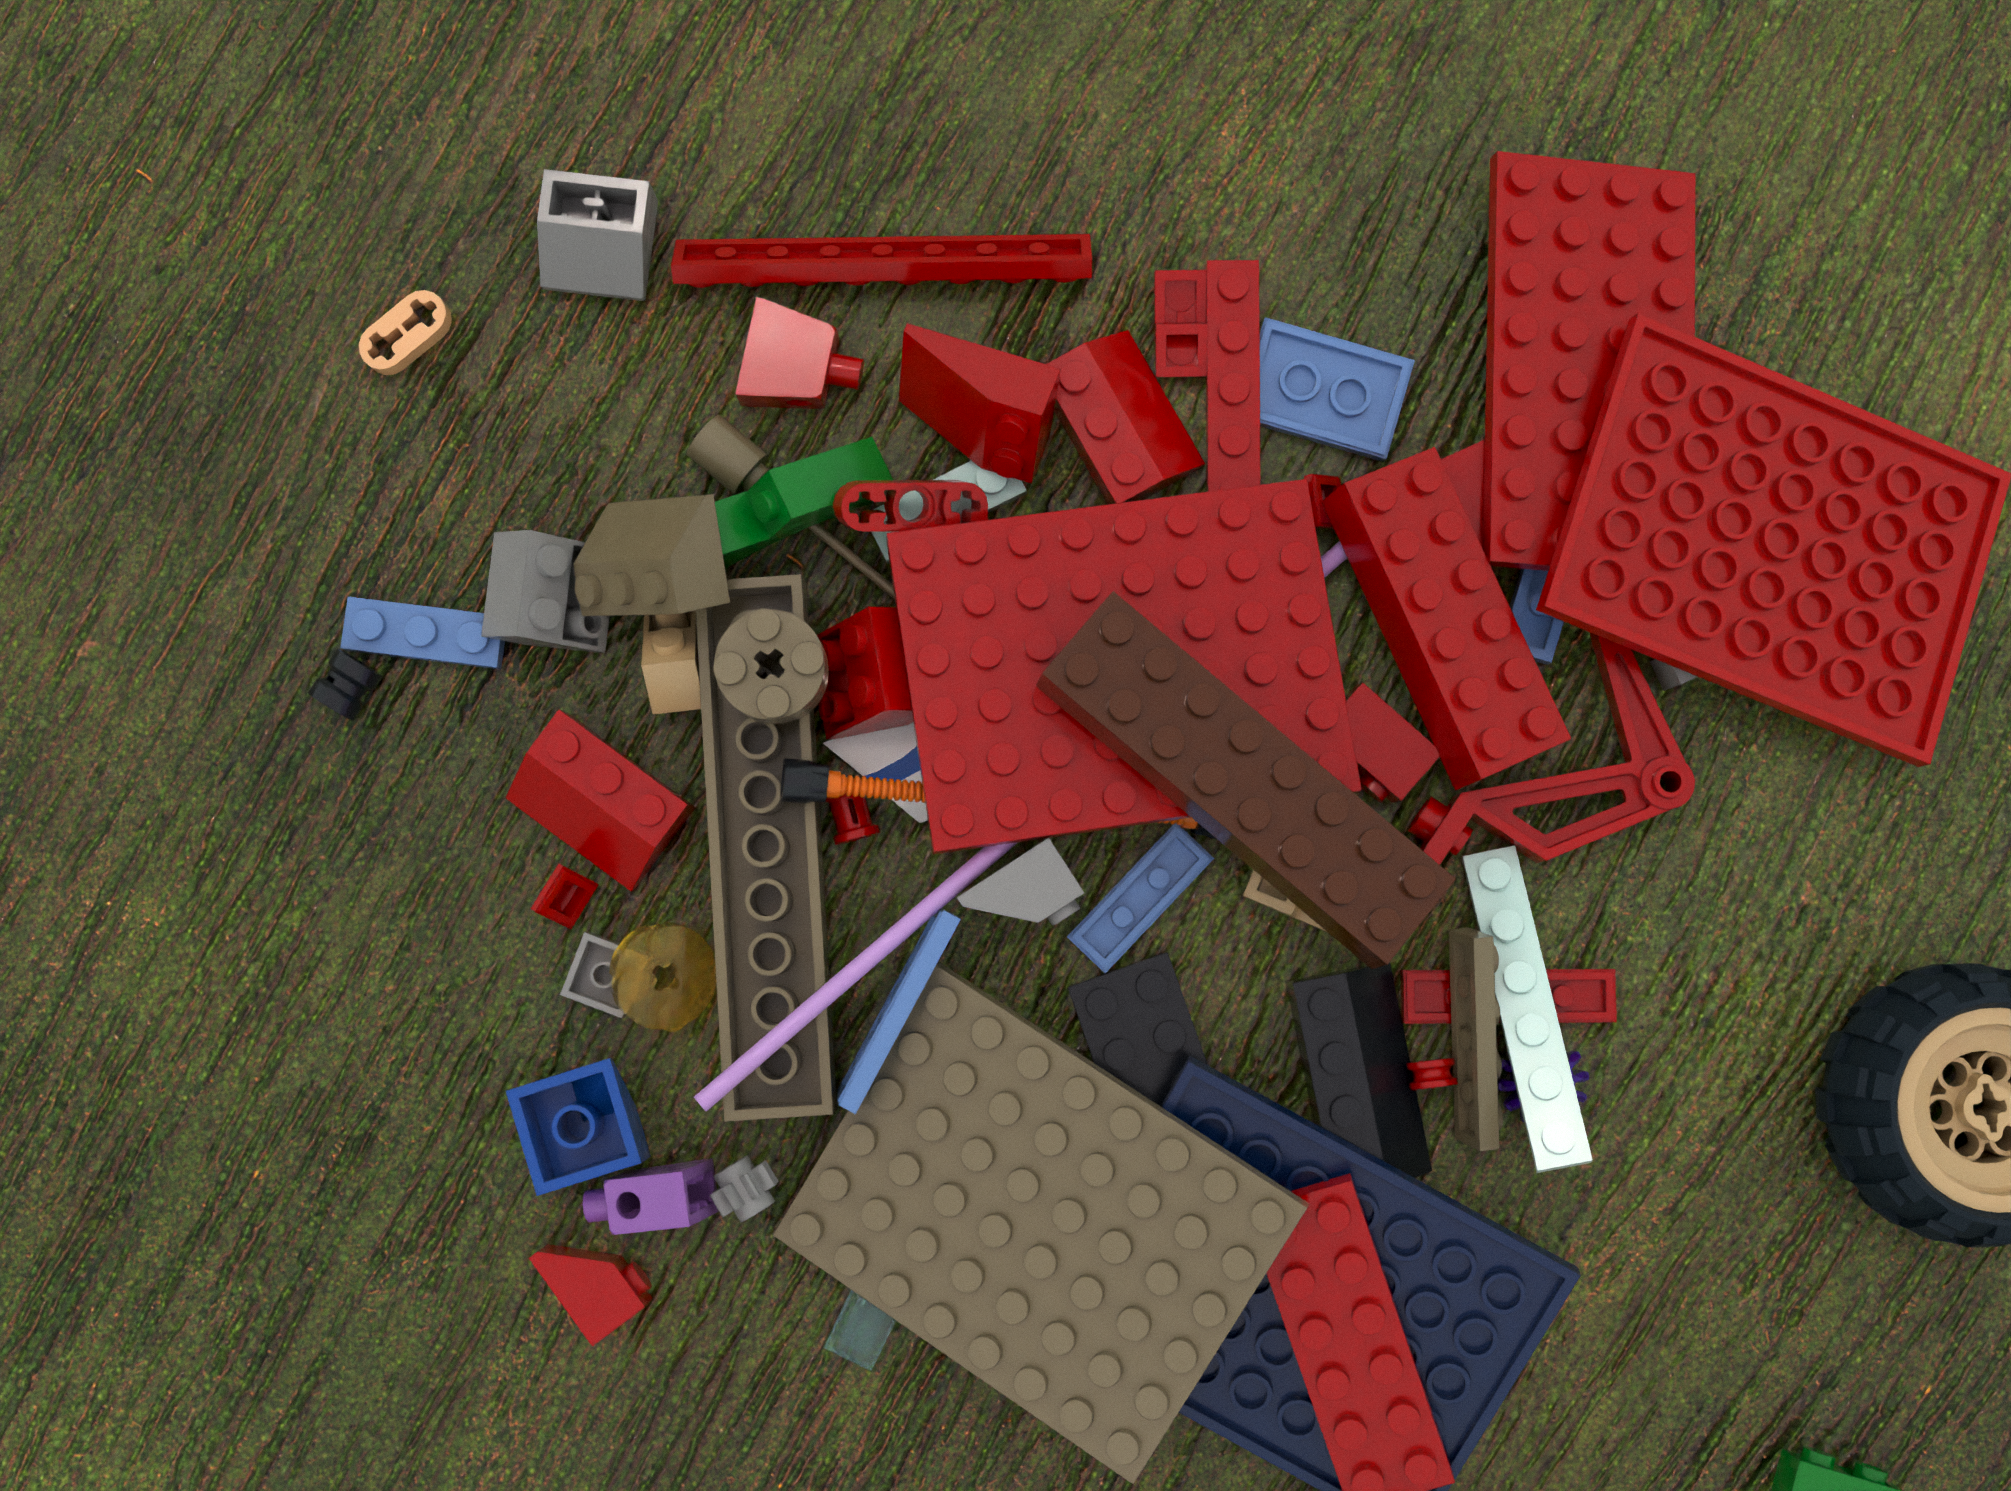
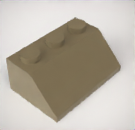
M714 494L608 503L573 563L576 578L575 594L580 603L582 616L681 614L730 603Z

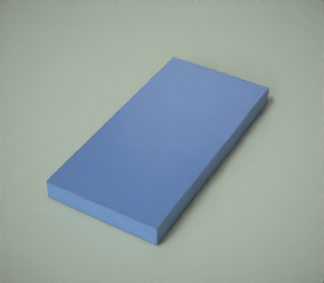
M942 908L929 919L837 1089L838 1105L854 1114L857 1113L961 920L953 913Z

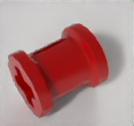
M845 793L843 796H839V798H826V803L830 805L837 834L833 837L835 845L853 842L881 833L879 825L872 823L866 797L861 798L860 795L854 797L853 794L846 796Z

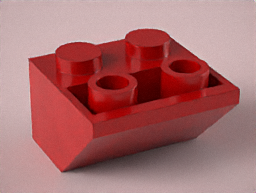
M868 606L817 635L826 651L829 664L828 686L819 702V713L824 723L826 739L850 737L913 723L896 607Z

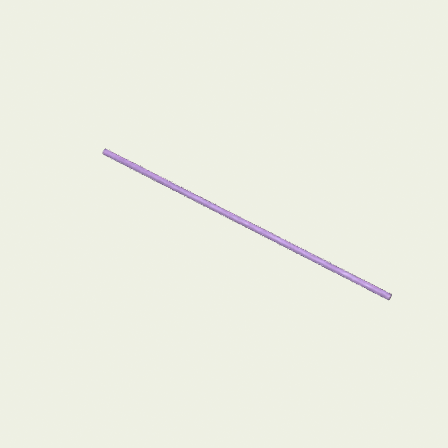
M1340 541L1321 556L1324 578L1347 559ZM1018 842L983 847L694 1096L695 1100L707 1112Z

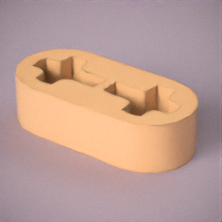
M426 290L415 291L407 295L366 329L359 341V353L363 361L377 373L383 375L397 374L446 335L452 323L451 312L446 303L434 292ZM422 306L429 311L437 307L432 312V316L436 321L429 327L422 322L415 325L420 319L416 311ZM381 339L388 343L397 340L391 347L395 355L389 360L383 356L376 357L380 352L376 344Z

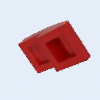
M1206 269L1154 270L1155 377L1207 376Z

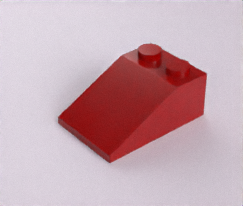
M907 323L903 333L899 401L980 468L995 472L1005 478H1015L1032 484L1050 438L1061 369Z

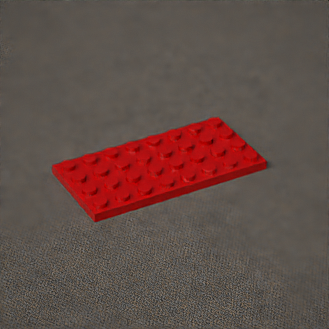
M1497 151L1490 158L1483 551L1491 566L1549 571L1629 319L1637 313H1641L1695 337L1696 173Z

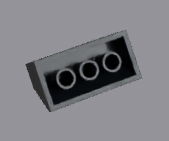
M1390 962L1388 965L1371 969L1366 965L1285 981L1313 1123L1414 1178L1431 1172L1432 1167L1416 1090H1410L1409 1083L1414 1078L1412 1071L1407 1070L1406 1063H1410Z

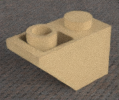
M696 610L681 614L644 615L641 667L652 714L701 709Z

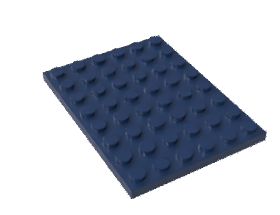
M1189 1056L1162 1103V1108L1289 1191L1351 1173L1442 1438L1454 1479H1456L1580 1278L1579 1268ZM1266 1274L1179 1413L1320 1491H1342ZM1452 1484L1428 1491H1448Z

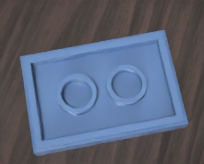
M1265 317L1260 330V426L1385 462L1415 360Z

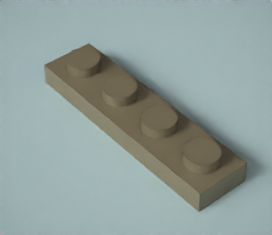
M1469 927L1449 929L1452 1058H1455L1453 1077L1458 1079V1084L1453 1085L1455 1138L1479 1152L1499 1149V1130L1503 1126V1113L1498 1102L1497 1078L1501 1075L1502 1063L1496 1046V1025L1500 1021V1007L1495 997L1494 974L1498 969L1499 956L1494 945L1493 936Z

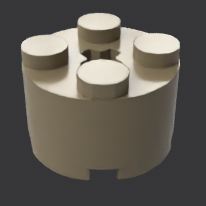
M761 608L742 616L725 631L716 649L713 671L722 694L737 710L757 722L779 724L800 719L818 705L828 686L829 664L823 644L806 622L785 611ZM779 655L782 656L779 663L784 669L783 674L779 678L770 674L765 679H762L765 673L764 668L761 666L762 662L767 657L775 660Z

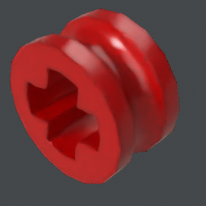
M1455 1058L1406 1063L1407 1070L1412 1071L1414 1074V1080L1409 1083L1410 1090L1457 1085L1458 1079L1453 1077L1450 1072L1451 1067L1455 1064Z

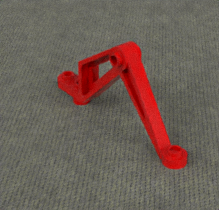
M1589 632L1624 757L1623 764L1461 792L1453 796L1447 806L1430 796L1420 808L1407 830L1424 841L1420 849L1439 865L1448 852L1456 856L1473 832V829L1466 825L1471 820L1510 846L1515 845L1517 851L1538 863L1550 860L1684 805L1694 792V774L1688 764H1686L1631 649ZM1660 778L1665 782V790L1660 785ZM1613 790H1620L1624 798L1623 803L1547 834L1541 833L1513 814L1514 808Z

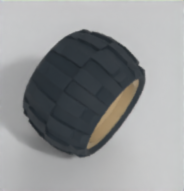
M1964 963L1931 964L1905 971L1894 978L1895 982L1887 986H1876L1848 1009L1849 1013L1846 1016L1849 1018V1021L1843 1030L1830 1034L1820 1061L1826 1063L1823 1086L1815 1088L1816 1117L1826 1123L1829 1137L1825 1139V1147L1843 1179L1852 1182L1859 1190L1858 1195L1863 1202L1890 1223L1899 1225L1934 1241L1959 1244L1967 1248L1999 1247L2011 1244V970L1989 967L1983 964ZM1951 1063L1956 1069V1076L1951 1083L1947 1084L1943 1079L1942 1072ZM1982 1066L1985 1068L1987 1074H1983ZM1983 1099V1107L1975 1109L1974 1113L1973 1105L1981 1103ZM1938 1100L1941 1103L1942 1114L1938 1120L1932 1121L1929 1107L1934 1101ZM1964 1132L1968 1143L1955 1149V1138L1958 1134Z

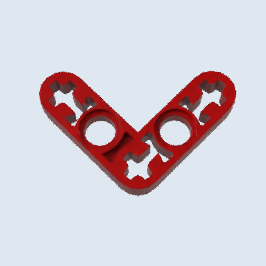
M960 480L852 481L839 488L833 502L834 514L839 522L848 528L862 532L906 531L960 524V521L961 523L988 520V502L983 490L976 484ZM915 490L923 498V510L917 518L907 521L899 512V502L905 493ZM962 491L963 497L971 499V508L964 509L960 517V513L951 511L952 501L960 500ZM859 492H861L864 499L873 502H884L885 512L865 510L862 511L861 520H859L858 514L849 511L850 502L858 501Z

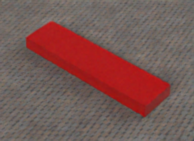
M1546 969L1559 1023L1617 1022L1615 969ZM1400 970L1402 1023H1451L1450 970Z

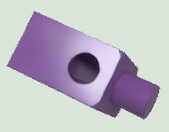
M713 1158L635 1169L608 1178L604 1181V1188L586 1190L584 1192V1216L589 1223L608 1220L609 1230L612 1235L690 1227L719 1212L709 1196L717 1190L716 1180L713 1177L715 1175Z

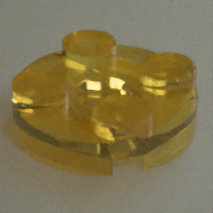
M664 922L665 924H655L650 927L645 925L629 933L618 945L612 956L609 974L612 976L613 999L622 1013L637 1024L649 1029H664L668 1032H676L681 1030L687 1023L696 1019L705 1010L716 989L714 955L705 939L686 926L675 922ZM673 963L675 967L672 973L675 977L673 982L669 986L663 985L660 989H655L654 985L657 982V978L652 974L654 968L658 965L667 968Z

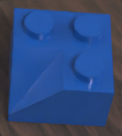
M612 1058L506 1091L536 1196L640 1164L651 1157L636 1105Z

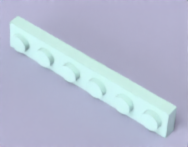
M1514 845L1462 856L1478 930L1493 936L1494 945L1499 956L1498 969L1494 973L1495 997L1500 1007V1022L1536 1173L1591 1163L1593 1159L1516 847Z

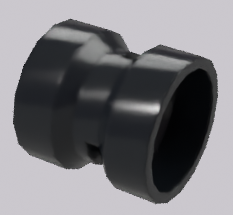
M337 648L328 661L330 666L327 672L328 676L316 679L308 694L340 715L354 721L363 708L361 696H364L367 691L375 690L383 676L362 661Z

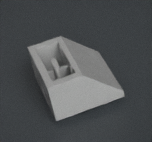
M544 169L537 217L540 287L542 290L645 301L658 199L649 181Z
M533 530L494 532L481 637L531 646L605 653L610 616H582L580 603L575 594L576 578L573 563L585 542Z

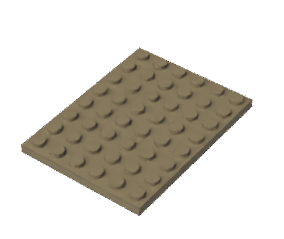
M942 963L936 964L857 1113L854 1114L847 1111L773 1236L1134 1484L1305 1213L1309 1203Z

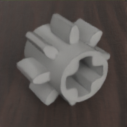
M746 1155L713 1176L720 1188L709 1196L722 1217L734 1211L741 1223L775 1202L769 1189L777 1185L776 1183L779 1181L766 1160L754 1166L750 1157Z

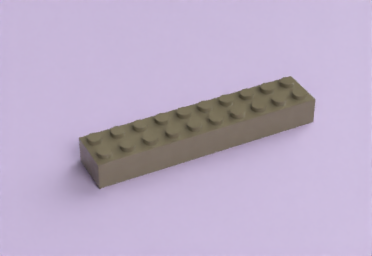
M801 574L727 579L730 603L696 610L721 1073L830 980L820 802L804 804L780 801L784 758L810 760L817 763L814 709L804 717L786 723L769 724L757 722L741 713L728 702L717 684L713 671L715 653L721 637L730 625L748 613L761 608L781 610L799 617L809 625L807 583ZM779 655L775 660L767 657L762 662L761 666L765 670L762 679H765L770 674L778 678L783 674L784 669L779 663L782 656ZM832 1004L723 1097L724 1122L833 1115L838 1110Z

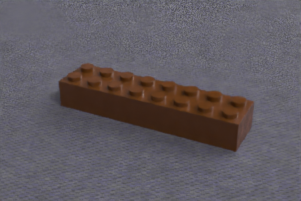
M1114 591L1045 669L1036 684L1037 688L1371 969L1389 964L1456 880L1449 872Z

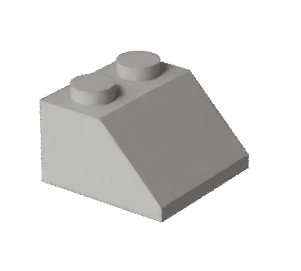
M1047 838L958 896L957 899L962 907L1037 923L1047 918L1051 925L1054 926L1080 909L1075 899L1084 894V891L1051 840Z

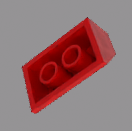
M1129 330L1085 342L1047 363V365L1061 369L1054 412L1107 504L1144 500L1205 466L1204 460Z
M562 710L556 712L526 752L506 795L508 801L631 892L636 889L696 808L579 720Z

